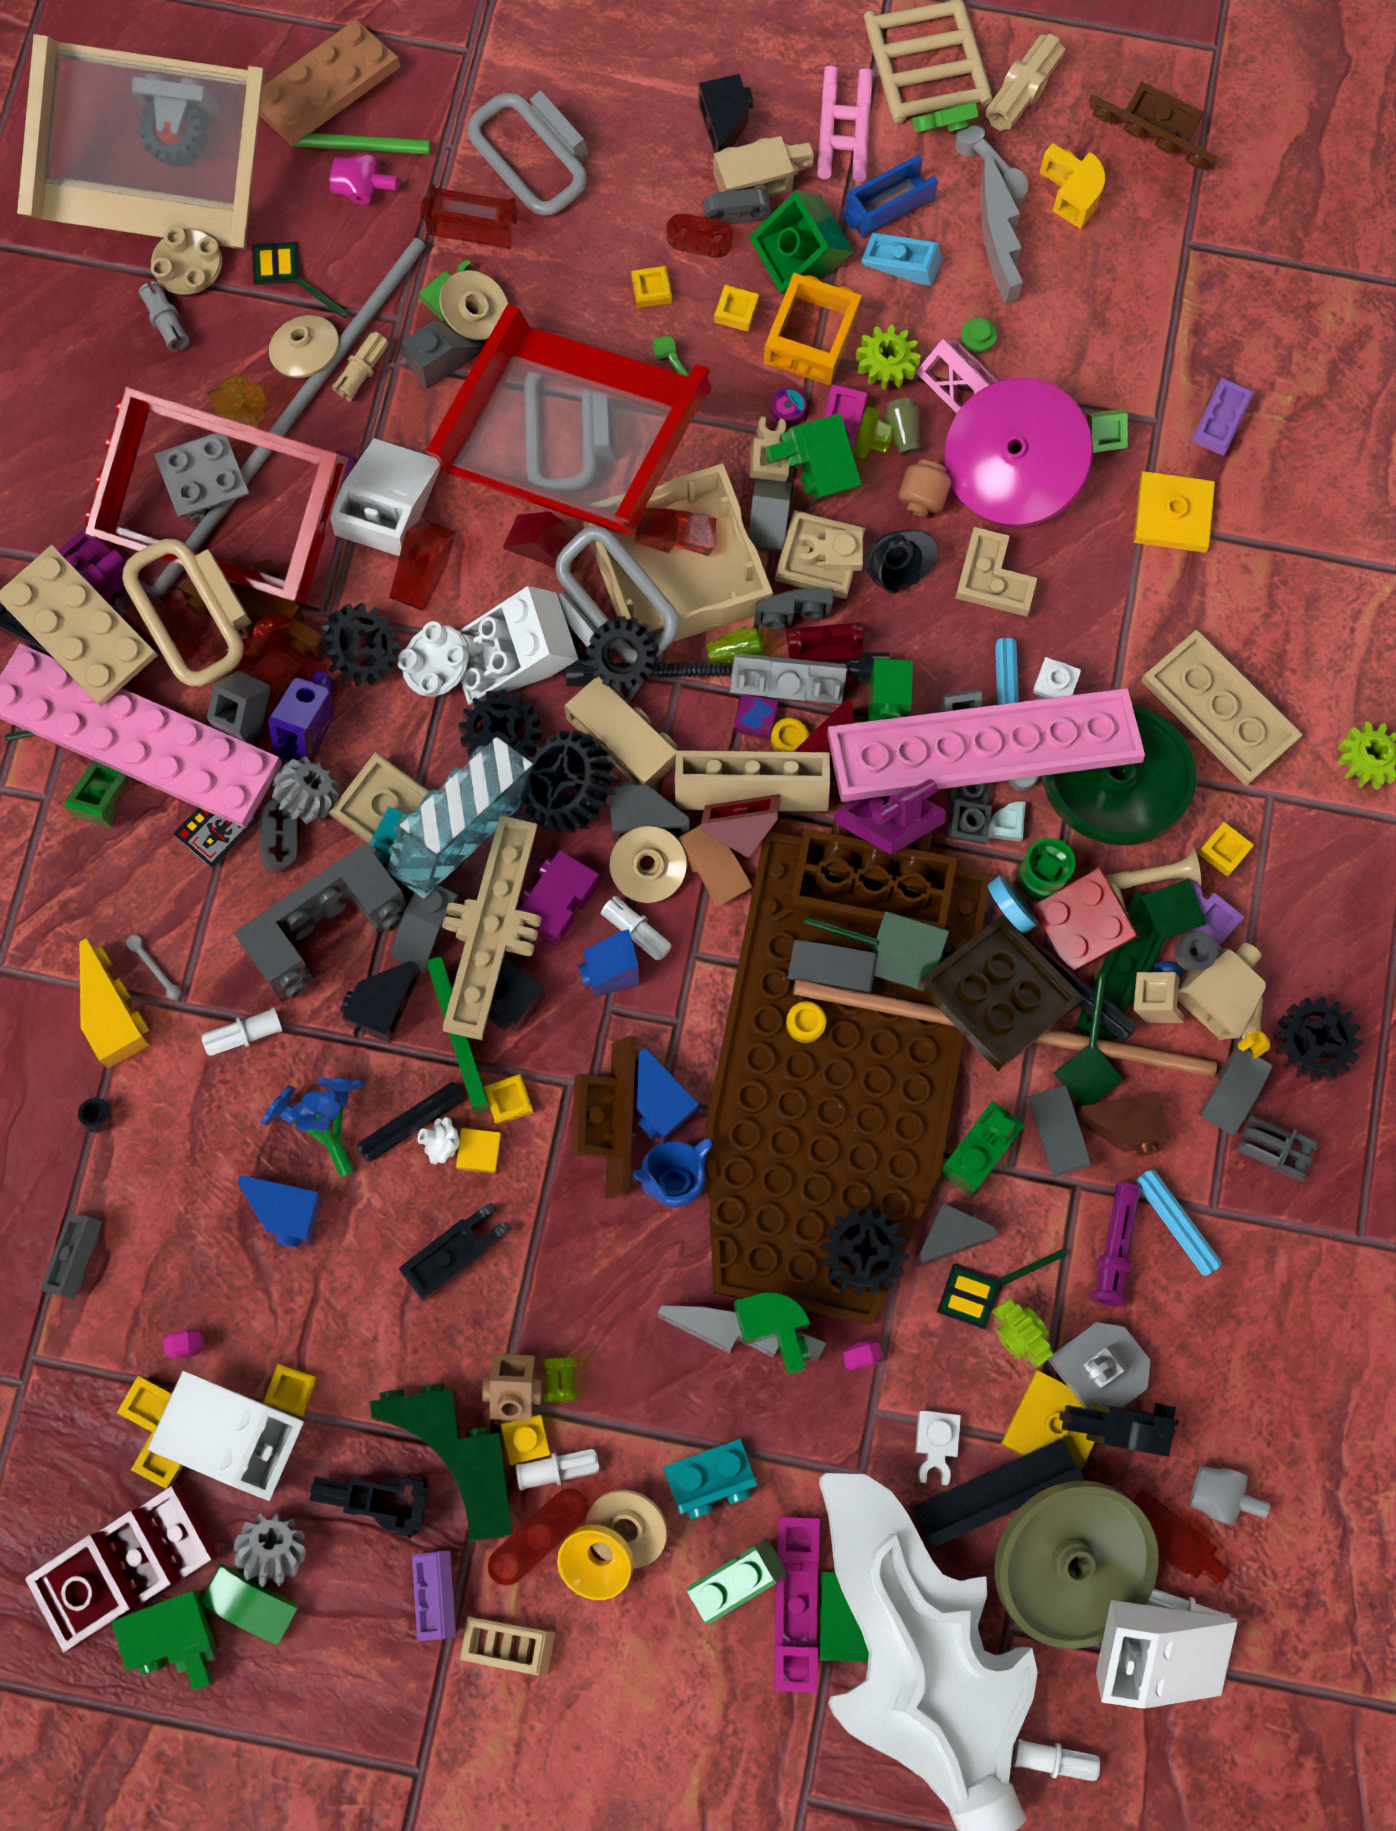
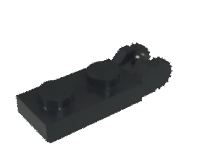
M492 1203L484 1205L465 1221L462 1218L398 1268L423 1302L488 1253V1248L494 1246L511 1231L510 1226L504 1222L493 1228L481 1240L474 1234L472 1229L489 1220L496 1211Z

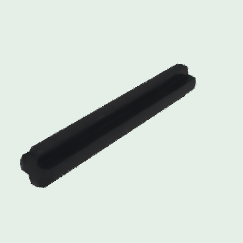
M1020 932L1084 998L1079 1006L1093 1016L1096 990L1027 933L1023 934ZM1103 996L1100 1024L1121 1041L1128 1040L1137 1029L1136 1022Z

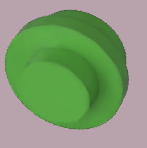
M984 318L970 319L964 324L961 331L962 343L967 350L975 354H981L990 350L997 339L996 327L992 322Z

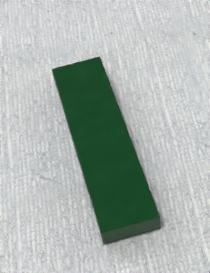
M1137 890L1133 893L1126 912H1128V916L1139 937L1107 954L1098 974L1104 973L1106 976L1103 996L1123 1013H1125L1136 988L1137 972H1143L1158 937L1142 898L1145 894ZM1098 974L1092 986L1095 990L1097 985ZM1082 1009L1074 1028L1090 1035L1092 1016ZM1099 1024L1098 1039L1112 1041L1114 1034L1102 1024Z

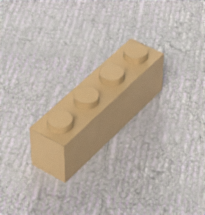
M676 750L675 807L677 809L704 810L705 805L780 794L781 804L779 811H828L830 752Z

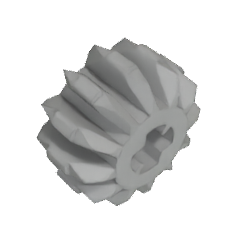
M304 756L298 761L291 759L277 773L272 783L275 788L272 798L281 801L279 810H288L291 813L292 820L300 816L303 822L308 824L313 820L320 821L328 815L339 798L337 793L339 783L330 779L332 770H323L320 766V760L312 764Z
M277 1512L272 1517V1520H266L260 1513L256 1518V1524L245 1521V1524L242 1526L241 1535H237L234 1541V1550L236 1551L234 1562L236 1568L244 1569L243 1576L246 1581L257 1576L259 1577L261 1587L267 1583V1579H273L280 1587L284 1582V1575L295 1577L298 1573L299 1564H302V1561L305 1560L306 1549L303 1546L305 1536L303 1531L295 1530L296 1523L294 1519L282 1523L280 1522L281 1517Z

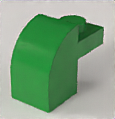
M762 1293L735 1300L734 1309L744 1345L776 1337L787 1377L803 1373L806 1369L804 1362L809 1361L810 1356L804 1336L797 1338L795 1331L808 1328L810 1322L801 1306L791 1298L778 1293Z

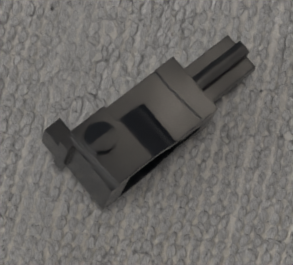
M1092 1402L1091 1409L1066 1405L1065 1412H1060L1059 1420L1063 1421V1430L1087 1434V1440L1103 1445L1166 1457L1170 1455L1175 1426L1179 1424V1420L1174 1419L1176 1407L1161 1403H1155L1154 1413Z
M407 1475V1479L392 1478L382 1484L365 1482L364 1479L350 1477V1482L315 1476L310 1489L309 1501L343 1507V1513L355 1516L360 1514L373 1517L382 1528L395 1532L396 1537L411 1539V1536L415 1534V1530L421 1531L429 1489L424 1488V1478ZM405 1485L412 1486L411 1495L414 1496L410 1518H405L404 1528L397 1527V1516L373 1512L378 1490L404 1494Z

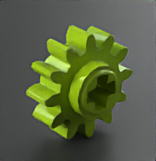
M891 324L887 329V333H882L881 329L876 326L874 327L873 338L863 335L861 347L857 348L855 358L857 361H860L858 373L865 374L869 372V385L875 383L877 379L881 380L883 390L887 389L889 381H894V384L901 388L903 377L913 380L915 367L919 366L921 355L916 353L918 341L906 342L908 330H903L900 335L894 334L895 328Z
M1369 721L1364 723L1360 731L1352 727L1346 734L1347 739L1342 740L1338 745V749L1345 754L1340 757L1337 764L1349 766L1350 769L1344 777L1349 779L1354 775L1358 776L1359 788H1362L1370 780L1372 781L1373 788L1378 790L1384 784V781L1392 784L1396 780V732L1390 736L1386 735L1387 726L1385 723H1382L1376 731H1373Z
M1009 1298L992 1311L996 1317L995 1321L1000 1326L996 1333L1004 1347L1016 1359L1019 1360L1024 1357L1027 1362L1030 1361L1034 1368H1037L1054 1355L1049 1349L1051 1348L1050 1344L1045 1340L1049 1337L1047 1328L1037 1314L1029 1307H1025L1022 1310L1019 1304L1015 1305L1011 1298Z

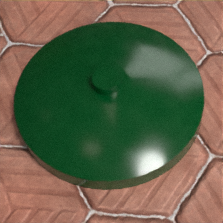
M1133 704L1132 707L1145 753L1142 763L1042 776L1046 796L1058 816L1078 833L1106 844L1137 845L1152 841L1166 834L1184 816L1196 788L1197 773L1195 760L1184 737L1165 718L1149 709Z

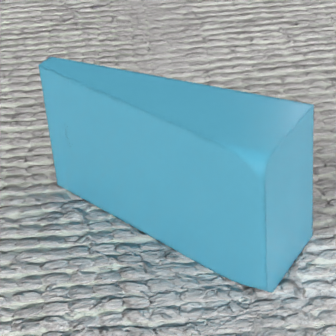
M872 232L861 259V264L918 284L932 286L942 262V254L938 242Z

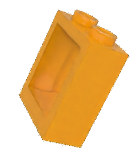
M793 273L765 343L763 363L831 386L859 315L862 295L854 293V291L847 287H836L823 283L814 276H802ZM796 298L845 314L830 353L781 337Z

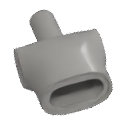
M1200 1465L1189 1500L1190 1507L1205 1513L1214 1521L1229 1526L1235 1525L1240 1511L1266 1519L1270 1509L1269 1502L1246 1495L1247 1475L1227 1468L1219 1469Z

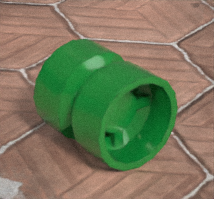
M1043 838L1036 841L1028 849L1017 873L1018 884L1021 890L1029 898L1042 901L1065 888L1075 869V856L1071 848L1063 841L1055 838Z

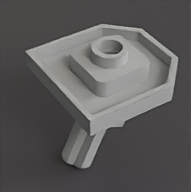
M1096 1322L1048 1359L1081 1405L1087 1409H1091L1092 1402L1123 1408L1148 1389L1150 1359L1128 1330L1122 1326Z

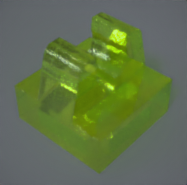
M866 407L860 422L853 455L866 458L870 449L888 450L895 428L879 420L881 410Z

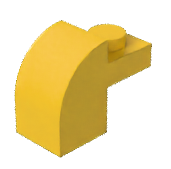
M1052 143L1044 153L1039 173L1061 186L1057 192L1052 211L1079 229H1082L1097 209L1105 184L1104 168L1099 159L1091 152L1081 161L1071 151L1062 149Z

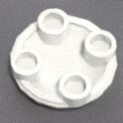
M432 621L427 623L411 639L406 649L400 652L397 665L403 670V677L412 690L423 696L435 697L450 691L465 674L469 660L468 646L460 632L451 626L441 625L438 622Z

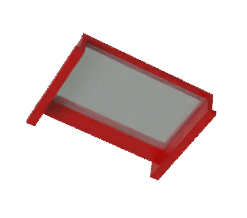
M507 305L426 452L436 458L447 474L579 520L605 527L608 530L632 538L634 535L633 530L705 394L708 395L712 388L708 380L710 370L709 367L695 363L689 376H685L530 327L519 308Z

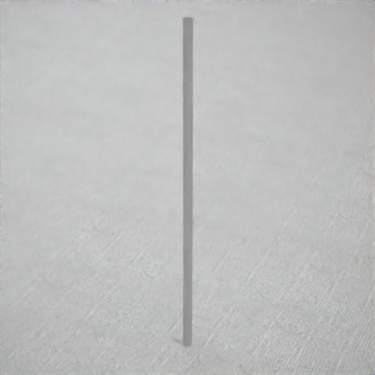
M413 239L339 337V349L334 360L324 370L309 377L269 430L270 433L284 437L426 248V245L420 239ZM257 446L240 469L246 486L273 450ZM236 499L211 507L185 542L192 551L197 552ZM171 561L146 595L154 609L185 569L183 565ZM137 608L126 620L136 633L144 623Z

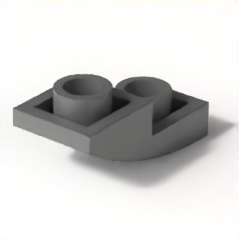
M801 589L768 597L757 603L755 624L762 625L770 630H781L784 627L792 628L794 614L801 615L803 618L810 620L830 617L833 589Z
M990 782L949 788L947 813L949 838L987 844L992 806H988Z
M794 940L788 979L792 981L799 979L871 993L878 955L840 946Z
M1237 1045L1217 1075L1219 1081L1200 1108L1199 1115L1234 1136L1257 1099L1273 1065L1261 1057H1258L1256 1060L1253 1059L1251 1051H1241Z
M1063 1086L1028 1096L1052 1177L1091 1167L1067 1087Z

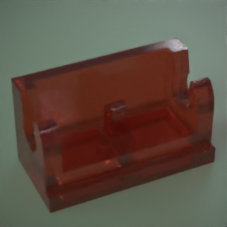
M145 591L187 665L205 644L148 591ZM131 604L124 611L123 619L145 642L164 658L136 606Z

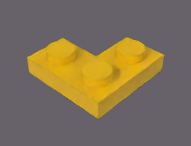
M137 1376L117 1413L152 1433L131 1470L168 1489L174 1484L184 1465L149 1451L147 1448L172 1394Z

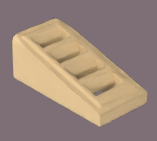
M467 1617L460 1660L537 1676L547 1675L555 1632ZM481 1629L488 1630L484 1654L477 1653ZM502 1632L504 1636L500 1657H496L494 1655L498 1633ZM517 1635L521 1636L517 1660H513L511 1658L515 1636ZM536 1639L533 1660L530 1663L528 1661L532 1640Z

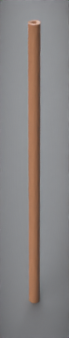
M796 979L794 983L793 995L955 1026L936 1006ZM1050 1029L1035 1042L1081 1051L1089 1044L1090 1037ZM1097 1039V1048L1103 1056L1214 1077L1217 1070V1063L1215 1061Z

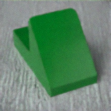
M92 761L66 798L64 808L77 819L111 828L113 825L115 802L128 784L129 776L96 761Z

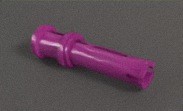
M1119 1182L1115 1185L1116 1190L1104 1255H1100L1096 1260V1267L1099 1268L1095 1291L1090 1293L1089 1298L1093 1302L1112 1307L1126 1306L1127 1300L1123 1297L1127 1274L1132 1273L1133 1268L1131 1261L1128 1260L1139 1194L1141 1193V1187Z

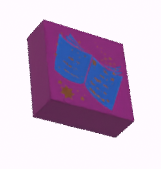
M741 694L733 732L770 740L779 701Z

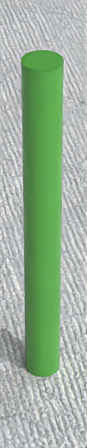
M309 133L291 147L430 155L431 142L430 140Z

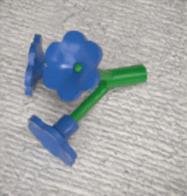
M318 1078L317 1084L331 1091H324L321 1094L316 1091L309 1092L304 1095L302 1102L294 1107L290 1105V1100L296 1088L288 1085L270 1105L261 1123L264 1126H268L279 1117L290 1125L295 1123L297 1129L306 1131L326 1146L340 1177L352 1173L354 1167L341 1142L343 1107L347 1106L348 1093L355 1089H364L365 1082L342 1078ZM332 1119H334L333 1133L330 1129Z

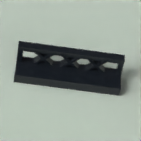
M1059 1438L912 1507L932 1549L1019 1509L1030 1498L1049 1487L1069 1481H1080L1084 1477L1079 1467L1075 1465L1063 1438Z

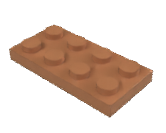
M355 19L263 86L260 117L291 146H294L305 135L313 132L401 67L399 59Z

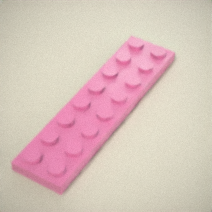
M22 644L18 645L0 675V719L244 828L249 824L282 765V761L278 756L123 688L100 707L54 658Z
M1128 688L830 726L827 732L841 802L891 796L906 787L911 786L914 788L928 779H932L938 789L1142 763L1145 757Z

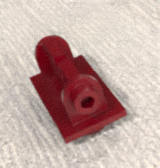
M860 622L786 629L790 659L827 662V660H849V658H858V653L864 652L862 643L864 641V628L860 626Z

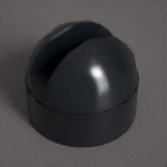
M91 1098L80 1105L78 1119L82 1127L87 1131L100 1133L110 1126L112 1112L105 1100ZM99 1110L103 1111L99 1121L96 1122Z

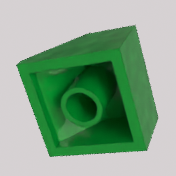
M795 190L749 236L780 294L786 293L793 273L822 279L829 276L853 253L823 197L800 190Z

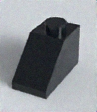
M740 74L699 83L698 105L714 153L720 152L727 147H733L748 124L749 109L753 108V98L750 88L743 86Z
M408 961L359 981L354 992L348 991L341 1004L340 1012L343 1013L342 1019L346 1026L390 1043L420 977L421 972L418 964Z

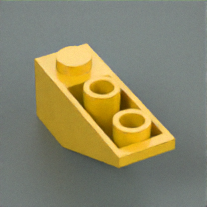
M86 938L79 942L81 1029L98 1060L109 1069L150 1046L144 1036L150 1030L139 1011L131 1013L125 1001L129 1000L131 996L120 978L113 981L107 969L113 966L103 947L94 948Z

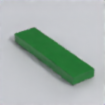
M440 956L428 960L427 966L445 1020L452 989ZM449 1033L474 1113L479 1115L490 1111L467 1037Z

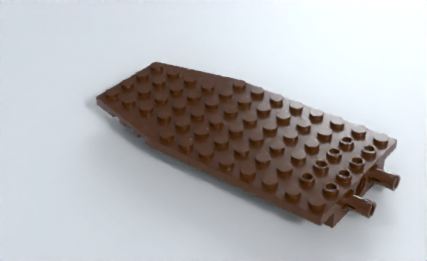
M836 804L835 810L846 804ZM835 814L831 833L804 828L803 838L771 831L763 838L705 1126V1138L712 1140V1146L706 1154L714 1294L743 1299L762 1293H778L794 1300L801 1306L804 1312L867 1325L874 1323L888 1289L879 1284V1294L873 1297L869 1288H865L860 1298L856 1297L855 1287L850 1286L844 1293L841 1292L840 1289L843 1281L840 1278L832 1282L828 1280L833 1271L832 1267H821V1261L829 1257V1253L819 1250L821 1243L831 1242L824 1232L827 1227L835 1230L838 1229L834 1221L838 1215L848 1221L850 1209L855 1208L859 1217H863L867 1207L872 1208L873 1218L878 1219L885 1212L888 1214L885 1222L887 1226L890 1227L895 1223L900 1225L895 1236L896 1238H907L908 1242L899 1248V1252L905 1253L941 1172L964 1035L956 1026L793 995L795 981L788 979L794 940L840 946L871 953L874 948L873 945L806 925L804 923L806 917L873 938H877L885 910L947 929L949 933L939 964L979 934L983 928L989 893L987 884L990 883L992 874L956 868L957 858L930 853L929 849L933 830L893 855L866 840L853 838L854 833L835 823ZM874 976L870 994L936 1006L921 990ZM804 1001L819 1005L826 1016V1026L823 1034L816 1041L810 1043H802L790 1036L786 1027L787 1015L790 1009L797 1003ZM859 1226L846 1231L839 1241H851L857 1236ZM875 1229V1236L881 1244L889 1246L886 1238ZM865 1236L860 1247L854 1250L855 1253L860 1254L862 1270L869 1256L874 1255V1252H869L867 1249ZM838 1258L843 1269L853 1276V1269L849 1263ZM889 1264L875 1265L871 1268L869 1279L882 1274Z

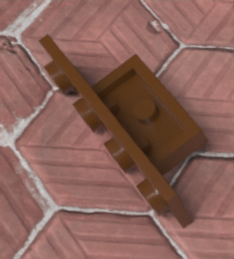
M1142 81L1126 111L1093 94L1091 95L1089 104L1090 108L1094 109L1092 114L1100 120L1111 123L1114 119L1124 124L1123 130L1139 139L1146 135L1156 140L1154 145L1162 151L1173 154L1176 150L1186 155L1185 161L1201 170H1204L1206 166L1212 169L1215 168L1217 164L1216 155L1189 143L1204 115L1203 111Z
M627 1036L612 1043L610 1078L588 1074H579L574 1077L571 1155L607 1159L605 1198L608 1199L629 1194L634 1180V1170L631 1166V1149L636 1138L635 1129L632 1126L633 1109L637 1103L634 1073L639 1062L636 1037Z

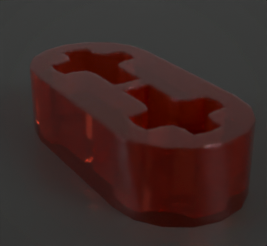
M677 214L672 216L667 223L666 240L675 250L720 258L726 256L732 248L733 231L726 222L690 214ZM680 228L687 229L684 237L677 236ZM715 235L722 236V239L719 240V243L712 242V239H714Z

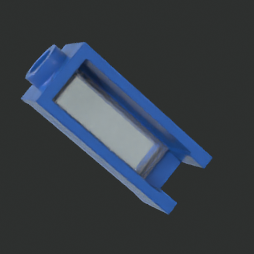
M917 155L847 192L845 209L843 211L845 220L852 229L856 228L864 239L868 233L924 203L933 202L938 180L933 176L925 180L924 183L920 177L923 159L920 155Z

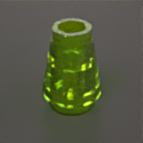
M744 626L712 642L706 643L710 663L733 662L734 653L763 656L756 627L747 629V626Z

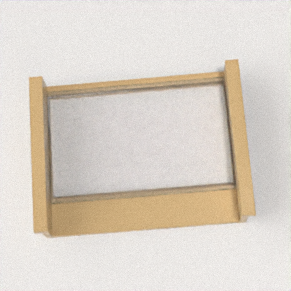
M34 34L17 214L27 215L36 219L164 238V233L171 227L197 229L209 234L221 247L246 250L265 69L249 66L248 70L62 43L49 36Z

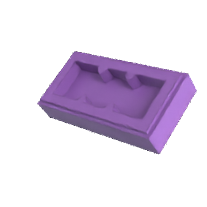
M1221 377L1190 442L1224 456L1254 391Z
M450 1551L412 1555L417 1641L456 1638Z

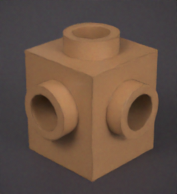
M494 1354L491 1377H484L482 1397L483 1402H490V1419L531 1421L533 1404H541L542 1379H535V1356Z

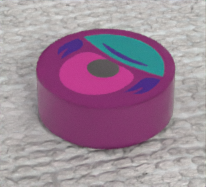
M786 387L779 389L771 398L770 414L777 423L780 419H784L786 426L798 424L803 420L806 413V398L802 392L795 388Z

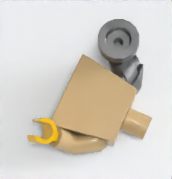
M1203 931L1189 932L1180 936L1174 949L1175 958L1178 964L1183 969L1188 970V972L1179 980L1178 1001L1219 1040L1240 1038L1242 1036V1040L1238 1043V1048L1241 1051H1245L1250 1047L1253 1052V1059L1256 1060L1270 1049L1269 1039L1261 1032L1262 994L1266 984L1252 970L1262 956L1260 951L1248 943H1242L1235 953L1228 948L1222 949L1208 933Z

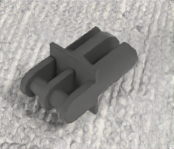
M1250 1115L1247 1125L1251 1129H1244L1241 1139L1245 1143H1238L1236 1151L1272 1167L1270 1171L1272 1173L1276 1171L1294 1180L1305 1182L1307 1176L1304 1174L1306 1166L1312 1165L1313 1160L1310 1156L1312 1151L1318 1150L1319 1144L1296 1133V1129L1288 1132ZM1292 1142L1301 1146L1299 1152L1290 1149ZM1286 1158L1295 1161L1293 1168L1284 1164Z

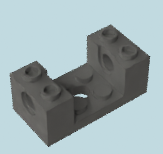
M366 842L234 932L246 954L281 1002L286 998L294 999L308 989V983L313 980L310 972L305 967L303 959L290 941L294 938L295 940H301L308 936L314 930V925L326 916L332 918L341 913L346 908V902L352 899L377 935L384 930L390 932L400 926L404 911L407 908L402 891Z

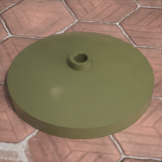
M1069 1481L1054 1485L1030 1498L1019 1508L1007 1524L999 1541L995 1557L996 1588L1007 1613L1025 1633L1035 1640L1049 1646L1064 1649H1078L1097 1645L1103 1641L1111 1600L1146 1605L1154 1588L1158 1572V1546L1154 1531L1140 1508L1117 1489L1093 1481Z

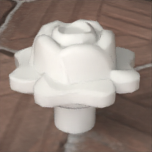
M445 1117L443 1120L440 1118L436 1119L431 1130L423 1128L418 1133V1142L425 1145L424 1152L428 1154L430 1163L434 1165L438 1162L444 1164L447 1157H453L455 1150L460 1146L457 1129L452 1126L451 1118Z

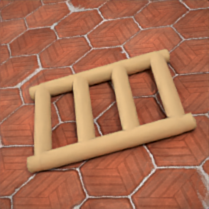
M950 0L948 2L876 15L874 11L864 14L866 30L889 110L895 124L903 123L906 117L939 111L966 103L981 102L983 107H987L992 102L990 85L963 0ZM954 15L958 28L956 31L885 44L881 29ZM960 44L963 45L967 58L965 60L899 73H893L889 59ZM969 73L972 75L975 89L902 103L898 87Z

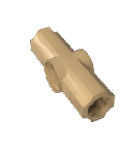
M1050 33L1048 35H1040L1022 61L1017 59L1013 63L1004 79L1002 88L986 108L985 116L990 121L991 126L1000 131L1004 129L1010 130L1018 118L1021 117L1029 103L1034 105L1046 87L1048 77L1064 57L1066 49L1062 46L1059 38Z

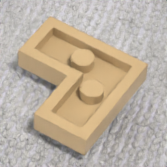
M974 527L955 599L1027 617L1037 578L1001 569L1010 536Z

